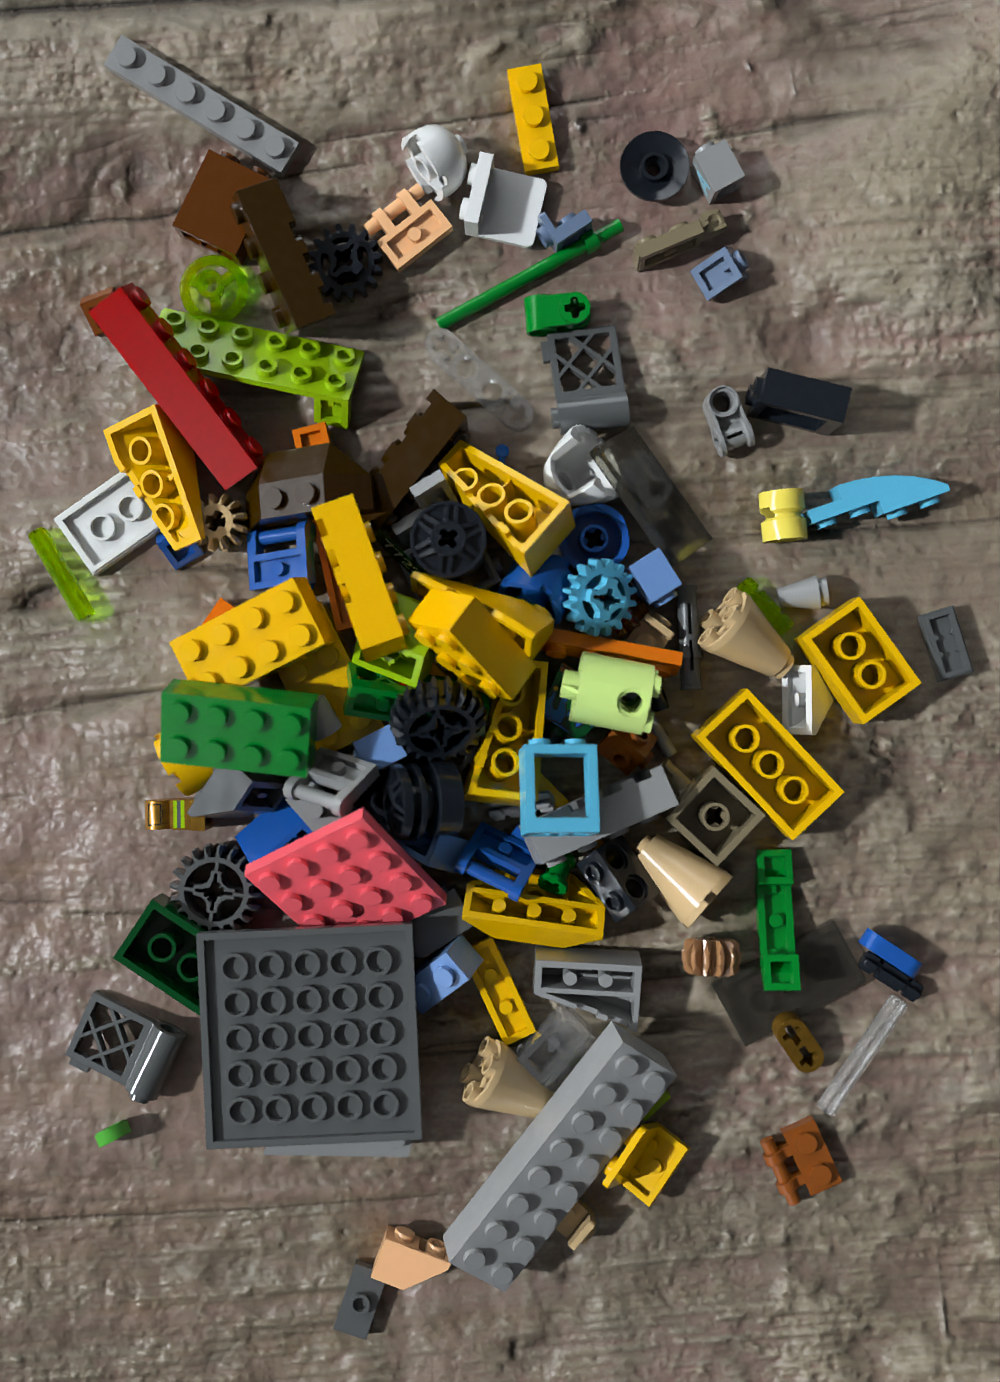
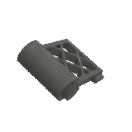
M615 325L547 334V341L541 342L543 364L550 363L556 400V408H550L552 428L559 429L560 435H565L570 428L579 424L593 431L630 426L629 403L624 386ZM609 336L610 348L603 357L588 347L594 338ZM569 341L579 349L569 361H566L556 353L555 343ZM583 352L598 362L588 376L573 366ZM611 355L613 364L607 361ZM558 363L564 367L560 373ZM604 366L615 374L616 385L601 386L593 378L601 367ZM568 371L583 381L577 390L562 392L561 380Z
M97 990L91 995L65 1055L71 1058L70 1065L85 1073L93 1069L125 1086L132 1100L147 1104L149 1101L157 1100L186 1033L171 1023L157 1021ZM99 1003L109 1008L113 1022L100 1027L95 1016ZM132 1019L144 1025L139 1038L129 1042L122 1022ZM90 1024L91 1030L87 1031V1028ZM115 1025L121 1045L107 1050L101 1030ZM93 1034L99 1053L92 1056L78 1050L83 1037ZM136 1044L132 1051L130 1046ZM123 1049L127 1060V1065L123 1072L112 1067L108 1054Z

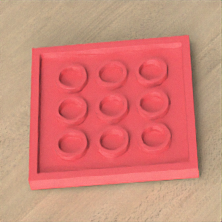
M364 808L247 864L244 873L248 880L300 927L408 922L447 904V893Z

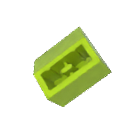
M395 592L398 603L392 604L396 615L403 613L407 621L421 601ZM407 623L410 634L404 636L407 649L366 663L357 639L352 663L406 685L417 687L418 680L423 681L431 673L436 653L415 638L414 634L416 631Z

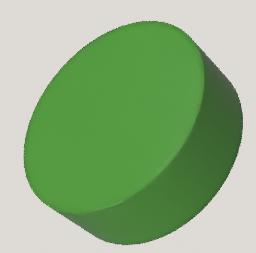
M123 1119L99 1131L94 1137L100 1148L130 1133L132 1129L128 1120Z

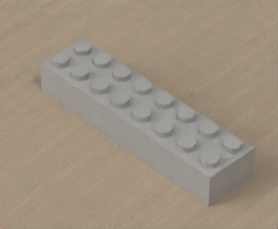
M611 1021L444 1233L443 1240L449 1263L506 1292L676 1078L677 1075L665 1055Z

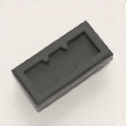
M953 605L917 616L937 682L974 672Z
M356 1259L333 1327L334 1330L366 1340L385 1283L371 1278L373 1264Z

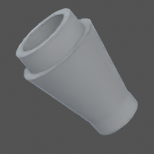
M817 575L784 587H777L779 608L821 609V606L830 604L826 577L817 578Z

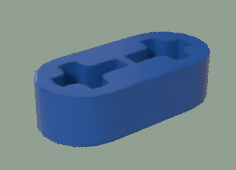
M869 928L865 930L858 941L913 979L924 965Z

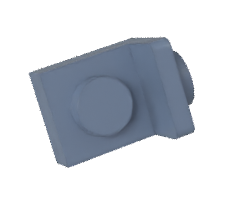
M584 209L577 215L574 212L566 215L558 222V227L555 228L547 214L543 212L538 215V229L536 233L544 247L548 248L551 246L556 253L580 240L579 235L592 229L593 220Z
M726 246L690 270L707 301H712L739 281L744 282L750 278L746 271L749 263L739 249L734 251L733 248Z

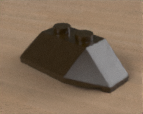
M330 442L268 453L245 495L248 530L297 524L305 520L315 521L311 510L312 507L350 494L354 496L359 513L376 511L374 476Z

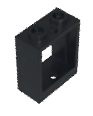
M768 367L761 377L756 376L753 385H749L744 405L749 406L748 417L828 436L844 423L852 388Z

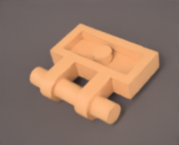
M418 183L408 190L404 188L397 193L396 200L383 210L378 208L371 214L373 218L363 225V228L368 231L370 237L380 230L385 232L386 235L377 241L378 246L398 273L453 231V226L432 199L421 207L417 204V201L425 195L424 190ZM406 210L410 216L395 226L392 220Z

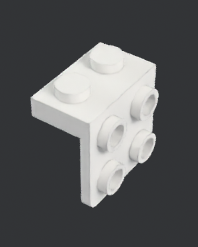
M480 151L477 164L471 163L467 185L472 186L470 197H463L459 219L464 220L465 235L526 249L531 248L534 245L538 228V215L541 214L547 189L545 180L494 168V154Z

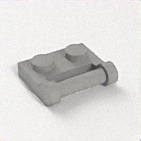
M320 747L315 752V763L307 778L291 776L284 784L283 794L286 798L295 801L303 799L331 809L332 814L344 817L351 813L353 803L380 774L377 764ZM313 782L339 792L333 795L307 785Z

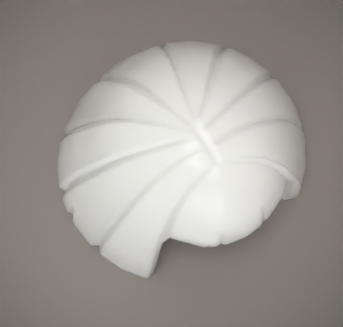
M580 424L570 428L552 450L543 469L544 486L568 500L570 506L603 504L614 500L624 491L622 489L624 488L623 475L619 474L621 469L618 468V462L614 455H610L611 449L602 438H597L598 434L595 431Z

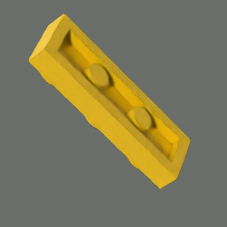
M539 63L507 69L524 175L532 176L558 171L559 163L542 65Z
M489 936L472 944L471 946L484 959L472 977L502 1041L509 1045L535 1033L536 1027L494 938Z

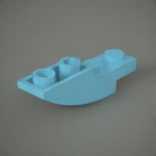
M892 475L864 478L840 484L830 489L831 503L808 510L801 514V516L806 518L807 527L816 524L817 530L837 524V516L848 513L851 519L871 512L870 505L874 518L886 514L887 520H891L907 514L906 507L918 503L920 509L941 502L939 495L950 491V488L946 483L915 476Z

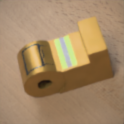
M194 797L145 801V829L206 831L212 828V818L191 817L187 813L194 803Z

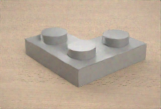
M440 469L424 477L409 488L420 508L391 525L405 550L411 548L410 533L414 521L425 508L437 502H458Z

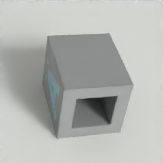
M726 139L716 144L710 141L695 151L690 170L709 205L740 188L745 174Z

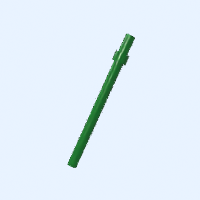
M616 219L596 231L590 229L579 235L580 240L437 317L435 320L439 328L443 331L584 253L589 255L601 248L602 243L624 232L620 220Z

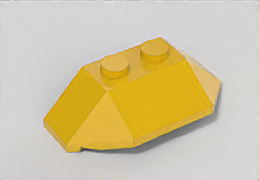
M497 868L493 870L513 881L516 880V877ZM535 869L518 902L509 899L507 893L479 879L469 882L466 885L462 920L495 939L567 948L602 940L605 906L588 887L571 873H569L567 879L568 889L565 894L556 895L546 892L538 885L539 876L545 870Z

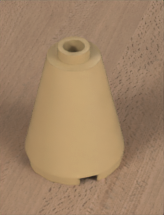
M659 834L653 839L647 835L634 850L639 854L637 856L661 891V897L680 923L687 929L691 927L733 878L724 869L717 867Z

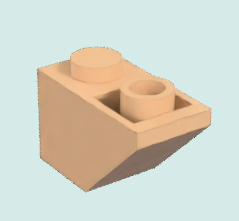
M388 1225L373 1264L371 1278L405 1290L449 1270L451 1265L448 1260L445 1244L439 1239L429 1238L427 1240L416 1236L414 1231L407 1227L397 1226L395 1228Z

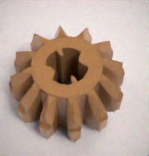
M703 936L688 938L684 941L682 961L684 970L687 973L696 976L730 977L740 972L742 953L740 952V944L734 939Z

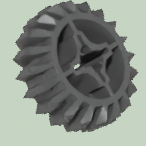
M208 843L204 846V853L197 847L191 851L193 859L188 856L181 859L184 868L178 867L173 871V874L181 880L173 881L169 886L174 890H179V893L170 897L171 902H181L182 906L177 908L178 912H186L189 920H194L200 927L203 925L207 926L208 931H218V927L220 930H231V927L234 930L243 929L242 921L251 923L254 920L253 914L250 911L258 912L262 906L253 899H261L265 894L261 890L255 889V885L244 876L248 860L245 855L241 859L237 857L240 847L234 846L229 854H227L226 843H220L217 847V852L213 844ZM215 862V867L211 871L209 880L193 881L194 875L200 866ZM226 865L239 875L243 887H241V884L230 880ZM217 882L221 884L219 888H224V893L218 897L209 888ZM193 895L200 896L205 900L207 905L206 912L199 907ZM236 897L243 898L239 909L235 913L220 916L225 900H234Z

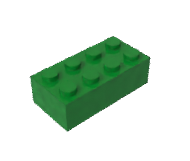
M174 678L161 692L160 762L307 778L315 763L319 694Z

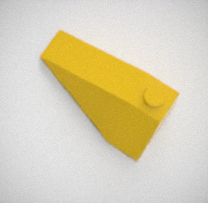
M153 404L104 429L103 432L115 465L121 473L127 474L135 486L132 490L139 499L143 498L152 510V519L174 551H179L204 540L205 532L194 449L160 405Z
M414 571L410 576L411 590L422 598H425L431 588L476 596L532 661L553 633L555 619L551 618V614L540 605L535 604L533 606L525 600Z

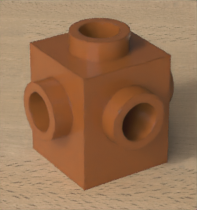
M609 729L598 744L597 751L628 776L637 766L643 769L655 755L651 749L658 740V737L652 732H642L641 735Z

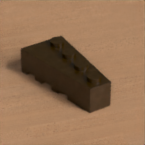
M275 177L236 191L232 197L234 203L230 204L231 213L236 224H242L247 235V238L244 239L245 248L250 259L257 260L261 273L258 274V280L264 294H270L275 307L271 309L277 327L279 329L284 328L287 335L325 321L337 314L332 302L325 304L322 299L324 284L319 273H315L313 269L309 270L307 265L309 262V250L304 239H302L300 234H293L291 228L296 227V222L277 178Z
M435 389L426 398L431 405L424 414L422 412L419 414L415 413L406 424L407 428L404 431L406 437L404 440L397 439L384 452L385 454L381 459L384 463L383 467L379 469L375 466L369 472L374 476L376 511L360 513V516L364 522L369 521L371 527L376 532H378L379 528L382 531L387 530L388 532L392 530L391 525L402 518L399 514L402 508L407 503L412 506L416 502L409 488L424 477L439 470L438 463L459 440L466 442L469 438L466 434L469 430L467 416Z

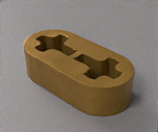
M784 1011L778 1014L772 1022L773 1034L798 1070L805 1073L816 1071L824 1061V1053L796 1013ZM791 1025L797 1034L793 1038L785 1030V1027ZM803 1046L806 1047L811 1055L806 1059L799 1051Z

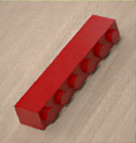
M133 282L119 287L88 313L226 491L262 464L265 457L262 455L263 449L254 437L247 435L241 427L242 423L238 414L232 408H227L220 399L219 390L209 378H204L196 367L195 357L188 349L182 348L174 338V331L171 325L164 318L158 317L150 306L151 300L147 293L139 286H135Z

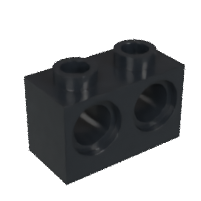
M623 835L598 847L577 863L586 880L616 923L661 893Z

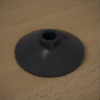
M648 131L634 137L626 145L620 160V175L626 188L637 198L649 202L664 201L676 195L684 186L690 168L689 157L682 143L674 136L662 131ZM649 167H656L659 170V174L651 176L648 174L647 169Z

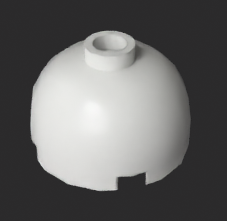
M435 124L425 125L402 138V151L408 148L411 156L406 160L408 168L427 195L434 192L437 194L434 200L438 202L451 195L461 186L467 173V158L465 154H467L468 150L460 135H454L450 130Z

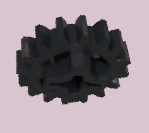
M336 224V233L333 234L325 228L323 230L325 239L321 241L314 238L313 240L317 251H309V259L315 263L308 265L309 270L313 269L315 273L318 272L324 284V288H322L323 296L328 297L334 292L335 300L338 303L341 302L343 295H347L351 303H355V294L357 293L367 298L368 295L365 288L370 286L376 289L378 285L374 276H383L382 267L376 265L383 262L382 253L376 252L379 248L376 239L368 242L369 234L365 229L358 235L355 224H351L348 231H343L342 226ZM364 251L368 256L367 269L360 263ZM324 258L327 259L328 263H330L331 265L327 270V276L324 274L323 271ZM351 259L352 265L350 267L345 264L340 267V261L347 263ZM354 281H355V283L348 284V285H344V283H349V282H354Z

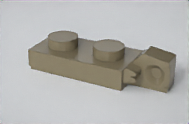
M716 208L702 212L698 220L689 224L686 221L680 222L671 227L667 233L660 236L649 235L641 239L634 246L632 262L636 271H643L700 247L701 242L725 233L727 224L720 209Z

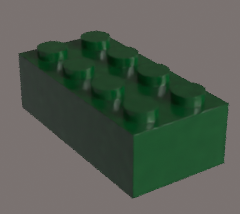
M161 893L150 901L113 959L200 1016L196 934L199 931H208V927L204 925L200 927L194 920H189L186 912H178L177 908L181 906L180 904L171 902L168 896Z

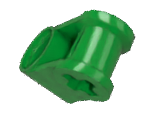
M580 292L536 294L524 298L526 334L531 337H543L549 333L586 328L591 319L589 299ZM578 306L579 317L572 318L571 307Z

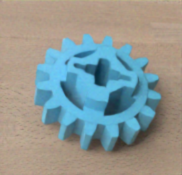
M590 558L588 559V565L578 564L576 567L579 574L577 576L570 574L567 576L568 580L572 583L571 588L562 589L563 593L569 595V600L564 601L562 607L571 609L566 618L568 621L576 622L575 629L586 632V634L597 637L599 634L610 636L611 628L617 630L623 628L620 621L622 618L631 619L632 616L627 611L628 607H634L637 604L634 600H630V595L637 592L636 587L628 585L633 576L632 574L623 573L625 568L623 564L614 563L610 559L601 558L599 560ZM602 595L605 596L606 599H595L593 598V596Z

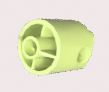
M583 651L577 672L565 669L559 697L572 700L569 721L641 735L642 732H651L654 712L651 711L650 704L652 697L658 698L662 677L659 676V671L655 670V665ZM628 692L637 693L636 697L631 701L621 700Z

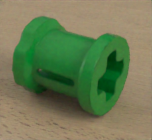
M569 852L565 854L567 857L566 861L550 868L546 866L544 873L539 876V887L546 892L556 895L565 894L568 889L567 879L570 870L574 869L577 864V858Z

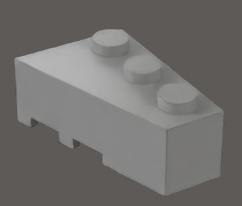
M535 945L534 994L576 1009V1007L595 1014L596 1018L604 1021L609 1019L627 1026L628 1030L638 1032L642 962L639 951L577 947L557 948Z

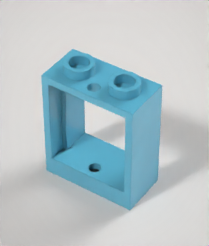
M546 738L528 740L529 744H524L519 750L521 837L594 836L600 833L597 744H586L585 739L579 738L566 739L564 744H550V739ZM534 757H584L586 818H536Z

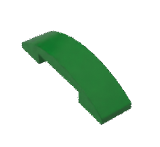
M791 849L756 850L755 855L756 923L764 991L801 990L799 954H796L791 891L794 880Z

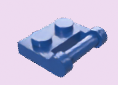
M311 520L300 521L296 526L269 531L255 529L248 532L247 553L250 591H267L292 577H306L309 584L316 583L313 540L316 538V527ZM296 540L297 548L264 553V549L269 544Z
M481 822L461 853L454 867V872L463 876L467 873L507 893L509 899L518 902L538 864L534 863L525 842ZM475 857L516 877V880L513 881L472 860Z

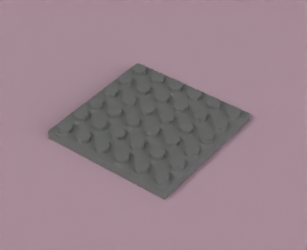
M413 921L199 931L196 934L206 1150L422 1140L423 1124Z

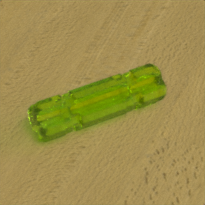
M751 577L745 578L738 584L737 588L751 596L780 636L787 633L794 625L793 621L786 613L781 614L780 611L782 609L764 590L760 591L758 589L759 585Z

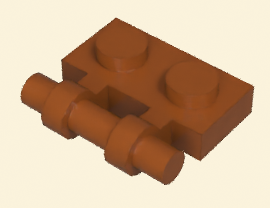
M812 1115L781 1128L780 1130L785 1142L776 1145L772 1136H767L760 1140L764 1150V1161L768 1167L772 1168L777 1178L775 1185L779 1193L785 1196L789 1206H794L801 1202L797 1191L799 1186L805 1184L810 1195L813 1196L843 1182ZM790 1156L793 1157L798 1170L792 1173L788 1172L784 1163L785 1159Z

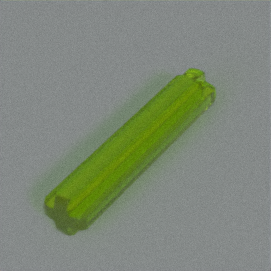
M40 527L28 534L30 542L75 619L82 622L91 618L95 611L48 530Z

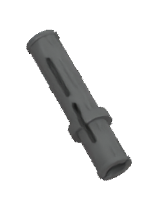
M680 585L675 588L678 594L676 599L679 652H683L680 667V690L702 689L700 658H703V651H700L698 644L697 585Z

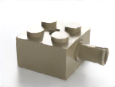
M667 759L662 763V766L671 774L670 777L667 774L666 776L679 805L664 811L661 815L718 867L766 815L714 766L707 765L695 779L692 778L690 780L670 759ZM709 808L717 809L716 815L718 819L715 822L710 819L707 820L708 815L706 811Z

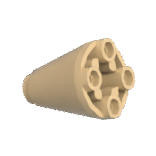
M737 587L730 589L725 595L722 604L716 610H708L699 622L703 630L698 639V644L709 653L766 676H774L777 679L785 676L794 664L795 658L790 654L789 647L751 596L746 592H742Z
M489 1036L482 1040L473 1063L468 1062L460 1075V1082L464 1083L463 1102L471 1107L535 1119L555 1093L552 1086L504 1042Z

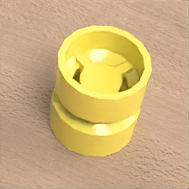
M786 488L758 494L760 514L766 518L761 523L762 543H783L808 539L807 520L800 513L805 509L804 489Z

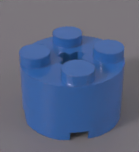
M601 503L588 504L574 509L572 514L575 528L558 546V553L569 562V569L579 574L576 566L578 564L588 565V559L590 558L599 560L605 558L620 564L626 556L630 544L628 528L622 515L614 508ZM593 533L600 536L598 542L602 546L595 545L592 549L587 546L588 540L584 536L591 537Z
M551 555L535 574L530 577L514 560L497 593L525 600L533 606L537 604L544 607L551 614V618L555 619L554 626L559 625L568 609L562 607V603L569 600V595L563 593L562 589L571 588L572 585L567 578L569 574L573 575L568 569L569 562L560 555Z

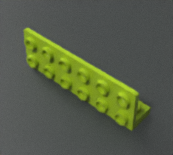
M168 308L162 309L159 317L164 318L171 325L174 331V338L180 346L188 349L195 357L196 367L201 374L314 398V422L320 423L325 421L330 426L348 429L351 421L352 393L364 360L363 351Z

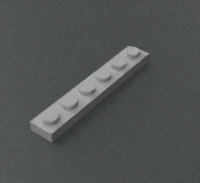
M123 35L120 36L104 63L109 72L284 177L301 149L299 142Z

